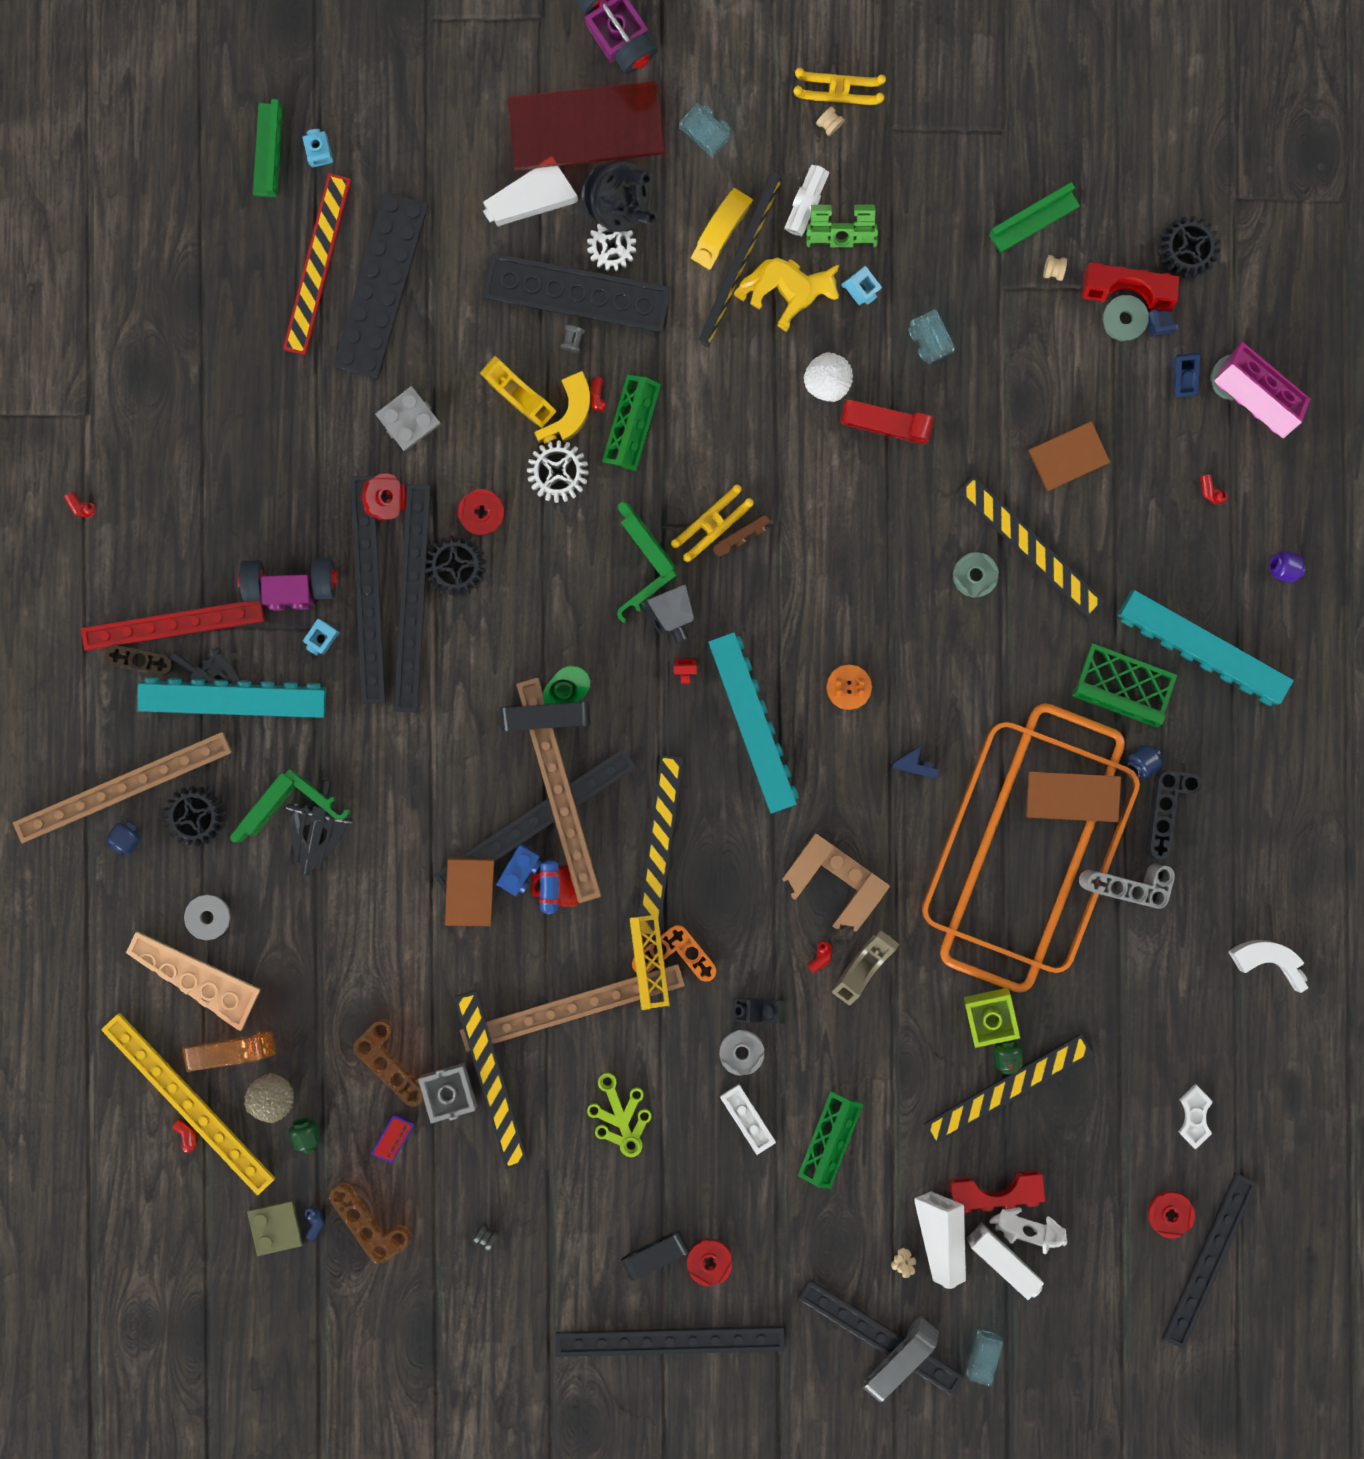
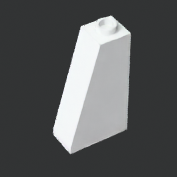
M550 158L484 201L486 209L483 210V213L490 223L494 221L497 226L574 204L578 201V198L554 159Z
M930 1191L915 1198L916 1210L933 1281L943 1285L945 1288L951 1289L966 1281L964 1205Z
M982 1222L967 1236L966 1239L971 1248L1027 1300L1031 1297H1036L1042 1291L1041 1286L1044 1283L1041 1278Z

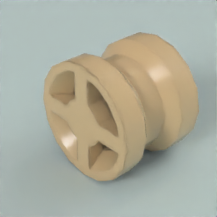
M830 107L821 115L816 124L819 127H823L826 130V134L831 136L843 124L845 119L842 116H838L835 113V109Z
M1048 255L1044 268V278L1056 277L1057 280L1062 281L1066 270L1067 258L1056 259L1054 256Z

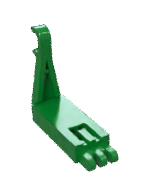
M621 502L618 505V509L625 517V520L621 522L661 575L618 609L617 615L619 620L627 623V618L623 616L624 610L633 605L636 611H642L640 603L676 578L678 573L675 571L677 569L676 565L628 503Z
M289 769L286 773L280 774L238 825L230 839L232 842H243L248 835L256 836L296 787L335 819L342 820L347 818L350 810H344L343 814L339 815L332 809V803L336 802L335 797L327 799L295 770Z

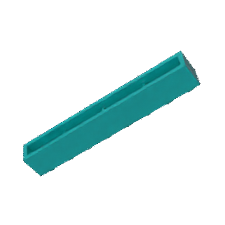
M1135 590L1129 593L1117 616L1122 618L1121 622L1132 628L1134 625L1142 629L1141 634L1151 639L1153 637L1161 640L1160 644L1170 650L1175 648L1181 651L1180 655L1189 661L1197 660L1201 663V668L1211 673L1213 670L1220 673L1222 680L1230 684L1234 681L1241 685L1240 690L1250 695L1252 693L1260 696L1259 700L1269 706L1281 704L1294 681Z
M731 633L709 641L711 652L769 812L772 814L797 805L795 799H798L799 796L795 786L790 787L787 778L791 777L787 764L782 765L780 756H783L780 744L774 743L772 735L776 733L772 722L766 721L764 714L768 713L764 700L759 701L757 692L760 689L756 678L751 679L749 671L752 670L748 657L744 658L741 650L744 649L741 637H736L735 633Z
M145 677L144 681L138 683V711L324 718L326 687H321L320 683H307V686H297L298 683L284 682V686L274 685V682L262 681L260 685H251V681L246 680L237 681V684H228V680H214V683H205L204 679H191V682H182L181 678H168L167 682L158 681L157 677Z

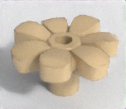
M905 1248L898 1249V1255L894 1256L891 1266L893 1270H898L899 1273H902L903 1278H909L910 1275L915 1274L913 1265H916L915 1257L910 1258L911 1252Z

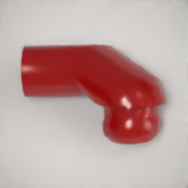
M601 377L592 378L590 405L594 411L603 412L606 408V401L600 399L603 385Z
M1212 475L1200 477L1204 498L1217 505L1227 500V493L1225 491H1220L1213 487Z
M75 492L64 496L74 515L89 518L95 514V505L90 502H80Z
M826 941L818 944L817 958L807 964L813 974L831 961L832 947Z
M178 1119L172 1129L182 1135L181 1149L185 1153H190L197 1145L196 1131Z

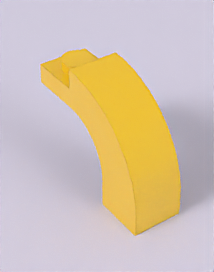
M733 188L707 225L691 259L711 270L730 235L746 215L753 199Z
M496 356L480 372L496 391L540 428H543L556 413V410L544 398L523 383Z
M583 371L561 380L569 398L567 412L558 422L534 432L539 443L544 442V444H548L550 441L553 442L557 440L556 436L559 434L563 442H566L574 437L585 424L590 411V391Z

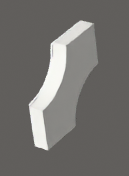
M1195 1084L1179 1099L1185 1110V1120L1183 1126L1178 1131L1194 1149L1198 1148L1212 1134L1207 1127L1206 1114L1213 1102Z

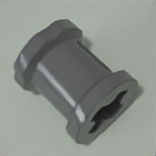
M565 325L566 335L564 343L560 345V348L569 352L580 353L579 344L585 330L576 326Z

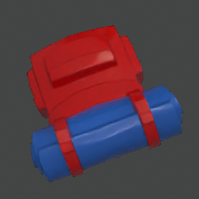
M549 860L540 864L539 873L532 874V896L540 897V911L553 914L558 911V905L563 907L578 905L579 902L568 865L559 866V863ZM538 879L540 880V883H541V885H540V891H539L538 888H537Z

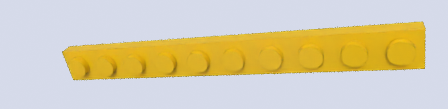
M120 1013L101 1029L257 1196L276 1179Z

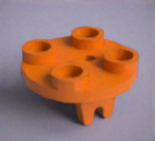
M844 665L831 673L826 689L828 697L834 705L841 709L852 710L861 707L867 702L871 695L872 685L866 671L858 666Z

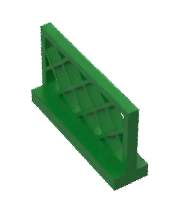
M1092 643L1072 696L1157 728L1164 722V714L1177 675ZM1094 651L1102 653L1106 662L1096 666L1092 658ZM1121 660L1125 663L1128 670L1117 674L1112 662ZM1108 665L1113 677L1103 681L1098 669ZM1138 668L1145 669L1149 678L1139 682L1133 670ZM1092 671L1095 672L1099 681L1098 684L1093 686L1084 683L1086 675ZM1130 673L1135 685L1125 689L1119 677ZM1159 676L1169 678L1167 688L1160 690L1155 678ZM1114 679L1121 690L1115 694L1109 692L1105 683ZM1151 681L1156 693L1146 697L1141 684ZM1137 687L1142 698L1136 702L1130 700L1126 692ZM1158 695L1162 703L1160 710L1151 708L1147 699Z

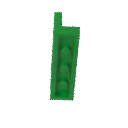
M271 99V104L259 103L254 196L277 197L283 113V106L278 99Z
M1073 183L1067 184L992 228L989 235L999 253L1001 254L1078 209L1080 205L1072 193L1075 189Z
M627 375L602 462L617 465L631 471L637 470L660 390V383L647 377ZM633 381L638 382L636 391L632 393ZM630 404L631 410L625 415V409ZM624 426V434L619 437V430ZM618 447L619 451L616 460L611 459L613 451Z
M830 1091L798 1176L817 1187L831 1189L863 1107L862 1103L847 1099ZM835 1099L842 1102L839 1112L834 1114L833 1104ZM831 1121L832 1131L826 1135L825 1125ZM823 1142V1154L818 1156L816 1148L819 1143ZM811 1164H815L816 1168L814 1177L807 1175Z

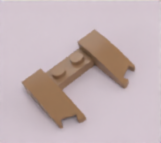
M814 833L782 880H789L794 890L790 895L796 900L821 865L857 890L832 926L836 929L840 928V924L854 926L853 931L857 932L887 892L890 885Z

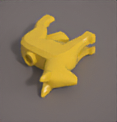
M780 258L766 260L752 274L743 279L740 286L734 292V296L744 302L747 294L753 291L750 304L760 310L763 296L775 287H778L780 294L789 304L778 321L777 326L787 332L792 318L799 311L809 306L819 294H823L833 300L839 298L834 278L839 265L827 271L807 276L799 270L800 266L791 259L788 262Z

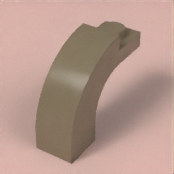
M881 930L876 936L873 935L847 967L832 993L850 1006L861 995L876 970L897 949L899 944Z

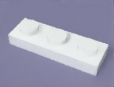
M739 1084L720 1095L721 1100L757 1155L776 1143Z

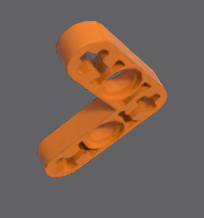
M674 925L661 935V943L667 948L666 953L663 955L664 960L677 951L701 981L713 980L716 975L714 963L685 927ZM675 929L678 932L682 930L684 932L682 934L683 940H674L672 945L675 947L671 949L668 942L663 938L667 936L668 940H670L674 936L673 931ZM651 943L644 948V954L648 956L645 952L649 950L654 958L656 955L653 951L655 945ZM695 947L699 952L697 958L688 959L685 955L687 948ZM702 956L706 959L702 961L705 967H712L709 977L706 974L703 976L700 974L702 968L699 965L696 968L692 965L697 963ZM634 957L632 961V968L637 973ZM657 957L656 963L659 964V957ZM653 963L648 968L647 973L656 967Z

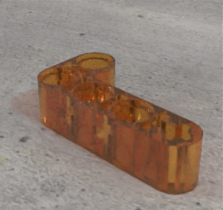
M379 1019L355 1042L354 1052L407 1105L417 1106L424 1099L419 1081L382 1046L392 1034L393 1026L387 1019ZM377 1025L386 1027L387 1034L385 1036L377 1034ZM362 1041H367L371 1045L369 1052L361 1050L360 1043ZM378 1057L385 1058L387 1067L380 1068L376 1063V1059ZM393 1074H401L404 1079L403 1083H395L392 1078ZM409 1082L410 1085L403 1091L402 1088ZM417 1090L419 1094L412 1099L410 1097L411 1093Z
M266 1031L243 1038L182 1048L185 1069L188 1072L258 1061L277 1054L273 1031Z
M339 1183L333 1188L330 1193L331 1204L371 1261L376 1264H382L407 1246L411 1238V1233L407 1227L399 1225L384 1234L349 1184ZM345 1192V1197H337L338 1193ZM349 1201H352L346 1208L344 1207L346 1203L348 1204ZM349 1210H358L360 1213V1217L352 1218L349 1214ZM370 1228L373 1236H364L362 1229ZM394 1234H402L405 1241L402 1243L396 1242ZM375 1247H383L386 1255H378L375 1252Z

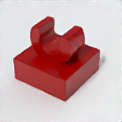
M696 658L674 659V675L681 674V684H690V674H697Z

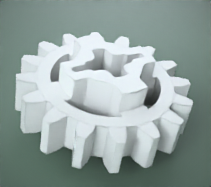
M598 224V232L592 230L591 235L593 239L587 240V243L592 245V247L587 248L588 253H594L591 256V261L598 260L597 267L600 268L602 265H605L606 271H609L610 266H614L615 271H618V265L620 264L626 268L625 261H633L630 253H636V248L631 246L636 244V239H630L633 235L632 230L628 232H614ZM607 232H614L613 234L605 235ZM623 237L627 242V249L621 245ZM597 242L603 247L601 254L597 251ZM615 242L616 249L611 248L608 250V243L613 244ZM619 257L617 260H610V258Z

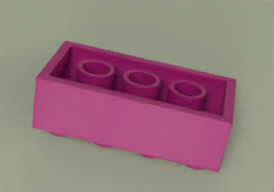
M1241 342L1225 361L1214 380L1222 390L1232 395L1237 403L1244 405L1252 412L1255 418L1262 420L1269 426L1272 432L1280 435L1282 438L1302 422L1310 402V398L1244 342Z

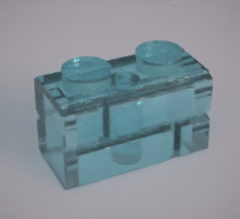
M696 103L680 121L679 128L707 154L714 158L731 139V132H729L731 128L723 120L718 122L713 117L714 113L708 106H701Z
M936 309L910 322L911 327L908 328L913 341H918L921 347L918 349L923 361H928L929 365L956 351Z
M978 1329L966 1372L969 1380L988 1386L992 1385L993 1374L996 1371L1003 1345L1000 1335Z

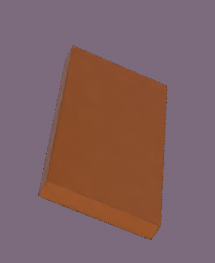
M1028 772L1026 817L1118 822L1121 777Z

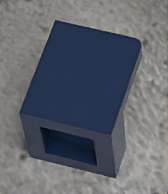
M1156 309L1148 313L1151 337L1172 334L1179 329L1178 324L1174 325L1172 312H1157Z

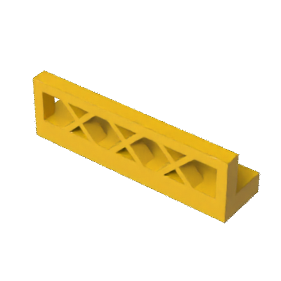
M658 915L630 918L641 1009L646 1010L670 1006ZM654 920L655 930L649 937L641 931V921ZM654 934L656 935V942L651 939ZM642 935H643L645 938H647V940H646V942H645L644 944H643ZM649 941L656 945L658 950L653 959L644 954V947ZM657 957H659V965L654 962ZM645 958L650 961V963L648 964L647 967H646ZM652 963L660 969L661 973L656 982L647 977V970ZM660 979L662 980V987L657 984ZM648 981L653 984V986L650 988V990H649ZM655 986L663 992L664 1002L651 1003L650 993Z

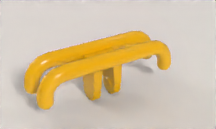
M802 68L795 70V75L800 80L830 83L829 92L809 91L802 89L801 86H796L793 92L798 98L863 105H877L884 100L883 93L873 96L849 94L850 85L865 87L883 85L886 81L884 75L872 78L811 73L804 71Z
M734 485L728 493L677 538L671 541V546L678 548L701 528L708 534L683 555L684 561L690 562L753 506V500L747 498L726 519L723 520L718 514L741 492L740 485Z

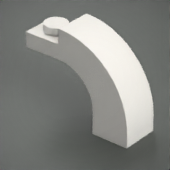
M1253 940L1242 943L1228 951L1239 970L1244 973L1263 963H1275L1282 969L1295 991L1301 993L1308 989L1305 983L1307 981L1305 974L1301 969L1297 970L1298 967L1304 964L1296 953L1283 945L1266 940Z

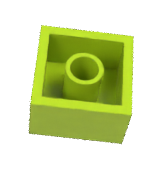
M1009 988L964 997L975 1048L1020 1038Z

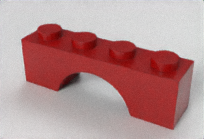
M1089 263L1084 274L1082 298L1104 302L1112 292L1126 289L1140 294L1147 302L1149 309L1172 312L1178 300L1179 277L1167 273L1159 274L1147 270L1127 269L1122 266L1114 267L1101 263Z
M1039 1170L1016 1172L1011 1185L1005 1190L996 1193L983 1191L975 1184L972 1177L949 1179L950 1198L964 1205V1213H970L971 1209L980 1208V1211H992L994 1207L1003 1206L1004 1209H1013L1018 1204L1034 1207L1038 1206L1039 1202H1045L1043 1175Z

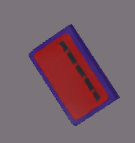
M394 1113L371 1155L392 1164L415 1123Z

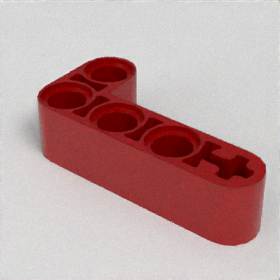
M846 400L840 423L907 441L926 444L930 438L934 417L921 413L910 415L853 400Z

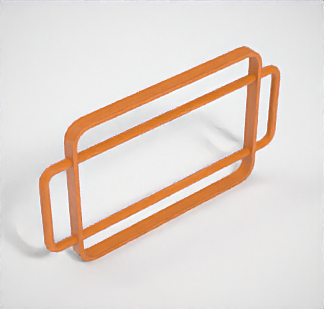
M1046 703L1040 704L1033 709L1025 728L1014 723L1003 722L996 724L989 731L922 905V914L926 922L937 929L947 932L940 950L941 959L947 966L1018 993L1026 992L1033 986L1040 968L1049 972L1059 973L1071 966L1099 895L1098 893H1091L1065 962L1057 967L1042 964L1096 821H1087L1034 960L957 931L1031 737L1108 765L1104 776H1114L1116 769L1130 776L1132 789L1101 867V873L1107 874L1140 786L1136 773L1130 768L1119 764L1125 746L1124 737L1119 731ZM1045 712L1112 737L1116 742V746L1111 759H1104L1034 732L1039 716ZM1000 728H1012L1022 732L1023 735L949 927L932 921L929 917V903L992 739ZM1096 880L1095 884L1100 885V881ZM954 937H961L1031 964L1025 982L1018 984L951 958L949 950Z

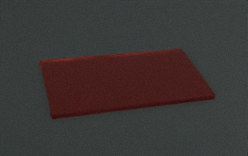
M656 81L508 97L507 103L509 106L514 159L513 167L515 171L664 154L665 148Z

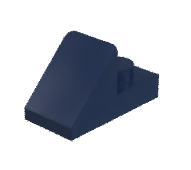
M1200 353L1176 355L1170 365L1174 372L1173 394L1176 398L1198 395Z
M921 746L916 747L891 763L890 767L936 779L939 773L938 769H934V764L921 761V764L917 765Z

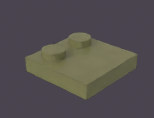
M293 1200L247 1211L257 1256L303 1245Z

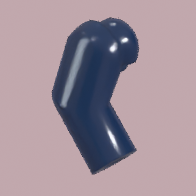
M309 1207L305 1211V1217H308L311 1227L306 1234V1238L316 1241L325 1221L320 1209Z

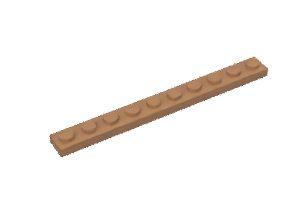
M539 678L516 684L522 706L545 705ZM529 729L578 902L583 903L602 897L554 729Z
M221 732L13 822L21 844L26 843L233 752L224 732Z
M675 964L665 967L668 991L684 987L679 965ZM660 969L647 973V977L654 982L661 975ZM637 976L486 1021L492 1042L495 1044L640 1000ZM660 979V981L657 983L660 987H662V980H661V979ZM648 981L649 990H650V988L653 986V984ZM655 986L650 996L663 992ZM462 1028L460 1033L466 1052H468L470 1049L464 1029Z

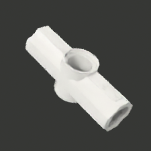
M811 165L804 184L797 192L792 205L794 207L784 228L796 236H803L811 217V205H818L821 191L829 175L827 170L818 165Z

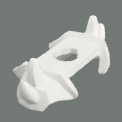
M1020 1207L1002 1209L1000 1214L993 1216L989 1221L991 1224H995L996 1231L1001 1230L1004 1232V1237L1011 1244L1016 1239L1042 1246L1043 1254H1046L1051 1247L1066 1246L1067 1244L1065 1228H1062L1049 1216L1046 1218L1047 1225L1017 1216L1022 1211ZM1023 1227H1032L1037 1232V1235L1032 1237L1026 1236L1023 1232Z

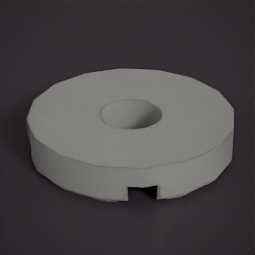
M210 894L198 896L189 903L185 910V926L190 934L198 939H216L224 934L230 925V909L218 896ZM204 911H210L213 914L212 923L207 924L202 920Z
M736 1030L729 1033L723 1039L720 1045L719 1056L722 1065L729 1072L741 1076L749 1075L761 1066L764 1060V1047L762 1041L755 1033L748 1030ZM746 1047L748 1049V1056L744 1059L738 1058L735 1054L736 1049Z

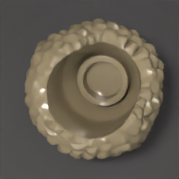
M273 1073L265 1074L261 1078L254 1080L253 1083H250L244 1096V1105L246 1111L254 1116V1118L267 1123H275L287 1116V1113L292 1109L294 1092L289 1082L283 1077Z

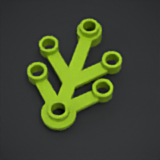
M605 1072L600 1075L598 1085L601 1090L606 1091L614 1114L601 1109L597 1103L590 1104L587 1113L592 1118L597 1117L619 1127L622 1136L609 1131L606 1125L600 1124L595 1129L597 1138L606 1139L620 1145V1150L625 1156L635 1157L642 1150L640 1136L646 1123L651 1120V1112L645 1108L638 1112V1122L631 1133L628 1124L638 1102L643 1099V1090L635 1087L630 1091V1100L623 1112L615 1090L616 1077L610 1072ZM609 1077L612 1083L605 1085L603 1079ZM639 1091L641 1097L636 1099L632 1096V1093ZM597 1107L598 1113L592 1114L590 1108ZM646 1112L648 1113L649 1118L643 1120L641 1119L640 1114ZM604 1128L606 1134L603 1136L599 1135L598 1129ZM632 1141L636 1146L633 1149H629L627 1147L628 1142Z

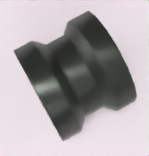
M483 1223L472 1243L475 1245L480 1244L488 1252L500 1232L491 1230L488 1224Z

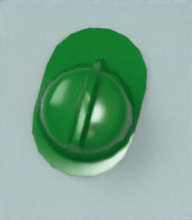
M577 666L563 667L546 685L543 691L544 703L580 702L590 688L589 675L584 669Z

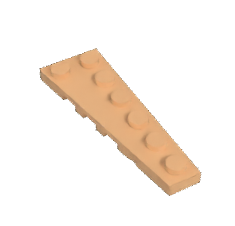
M135 932L126 952L240 1031L243 1029L261 991L260 988L140 932Z

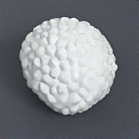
M830 352L823 353L812 360L806 368L804 374L805 387L808 389V392L818 399L831 402L838 401L847 394L853 382L851 365L840 355Z

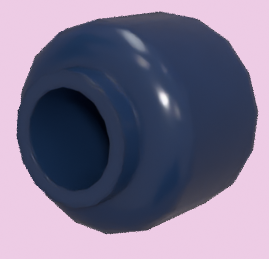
M1142 745L1128 756L1127 766L1136 773L1137 778H1149L1162 767V754L1156 747Z
M128 821L125 825L119 822L116 823L106 838V841L109 843L107 847L121 856L131 854L141 840L140 834L137 833L139 828Z

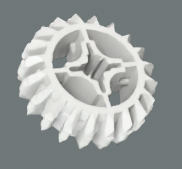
M550 441L548 442V450H545L543 445L540 446V450L543 452L541 455L536 451L533 452V455L537 458L536 461L529 459V464L534 465V468H527V472L534 473V475L528 477V481H536L531 486L533 490L541 488L538 491L539 497L545 492L547 493L546 501H549L551 496L554 495L555 503L559 502V496H562L564 502H567L566 494L570 493L571 497L575 498L574 489H577L579 492L583 491L582 487L578 484L579 482L582 484L587 483V480L581 478V475H589V472L581 468L588 466L586 461L579 462L583 459L584 455L580 453L575 456L578 451L576 446L569 451V442H566L564 448H561V441H557V447L553 448V444ZM553 454L566 455L559 462H552L547 459L548 456ZM571 460L574 461L577 468L574 480L566 473ZM541 464L549 470V475L544 484L539 477ZM551 466L557 469L563 467L561 471L566 478L558 474L553 477L554 471H552ZM557 481H563L569 485L560 490L550 489L551 485H554Z

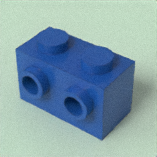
M520 844L496 885L515 896L519 892L523 894L530 883L527 881L528 876L531 872L535 874L542 863L538 861L541 855Z

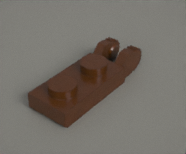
M766 515L760 516L719 541L712 551L718 557L728 554L732 545L735 544L736 547H739L748 541L747 536L755 533L758 535L767 530L766 525L770 523Z

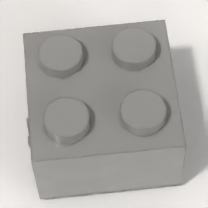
M412 386L375 414L386 427V432L391 438L396 440L405 452L441 425L430 411L431 407L420 398Z
M465 1063L423 1074L419 1077L418 1081L431 1123L448 1118L449 1120H454L458 1118V1115L476 1110L477 1103Z

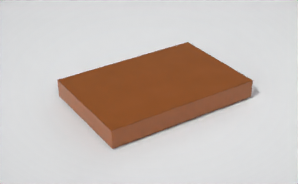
M1092 421L1028 450L1047 492L1110 463Z
M448 858L445 926H491L493 858Z

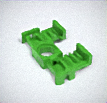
M811 205V222L807 225L806 243L808 247H810V243H830V247H853V243H873V247L877 246L878 229L877 224H875V205H854V216H857V221H854V224L831 223L829 221V216H832L831 205ZM840 231H845L848 233V236L841 240L836 238V234Z

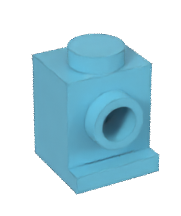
M320 129L307 131V136L302 138L310 166L313 168L333 163L325 131L320 132ZM320 143L318 148L312 147L313 144Z
M866 266L855 272L841 284L843 288L848 290L858 305L864 302L866 305L871 303L878 297L876 292L882 288Z
M317 619L303 642L307 644L306 649L316 656L319 653L325 655L340 632L323 620ZM319 635H324L325 641L323 643L318 642Z

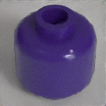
M1285 550L1275 554L1269 563V569L1273 577L1289 583L1296 582L1304 575L1306 570L1302 556Z

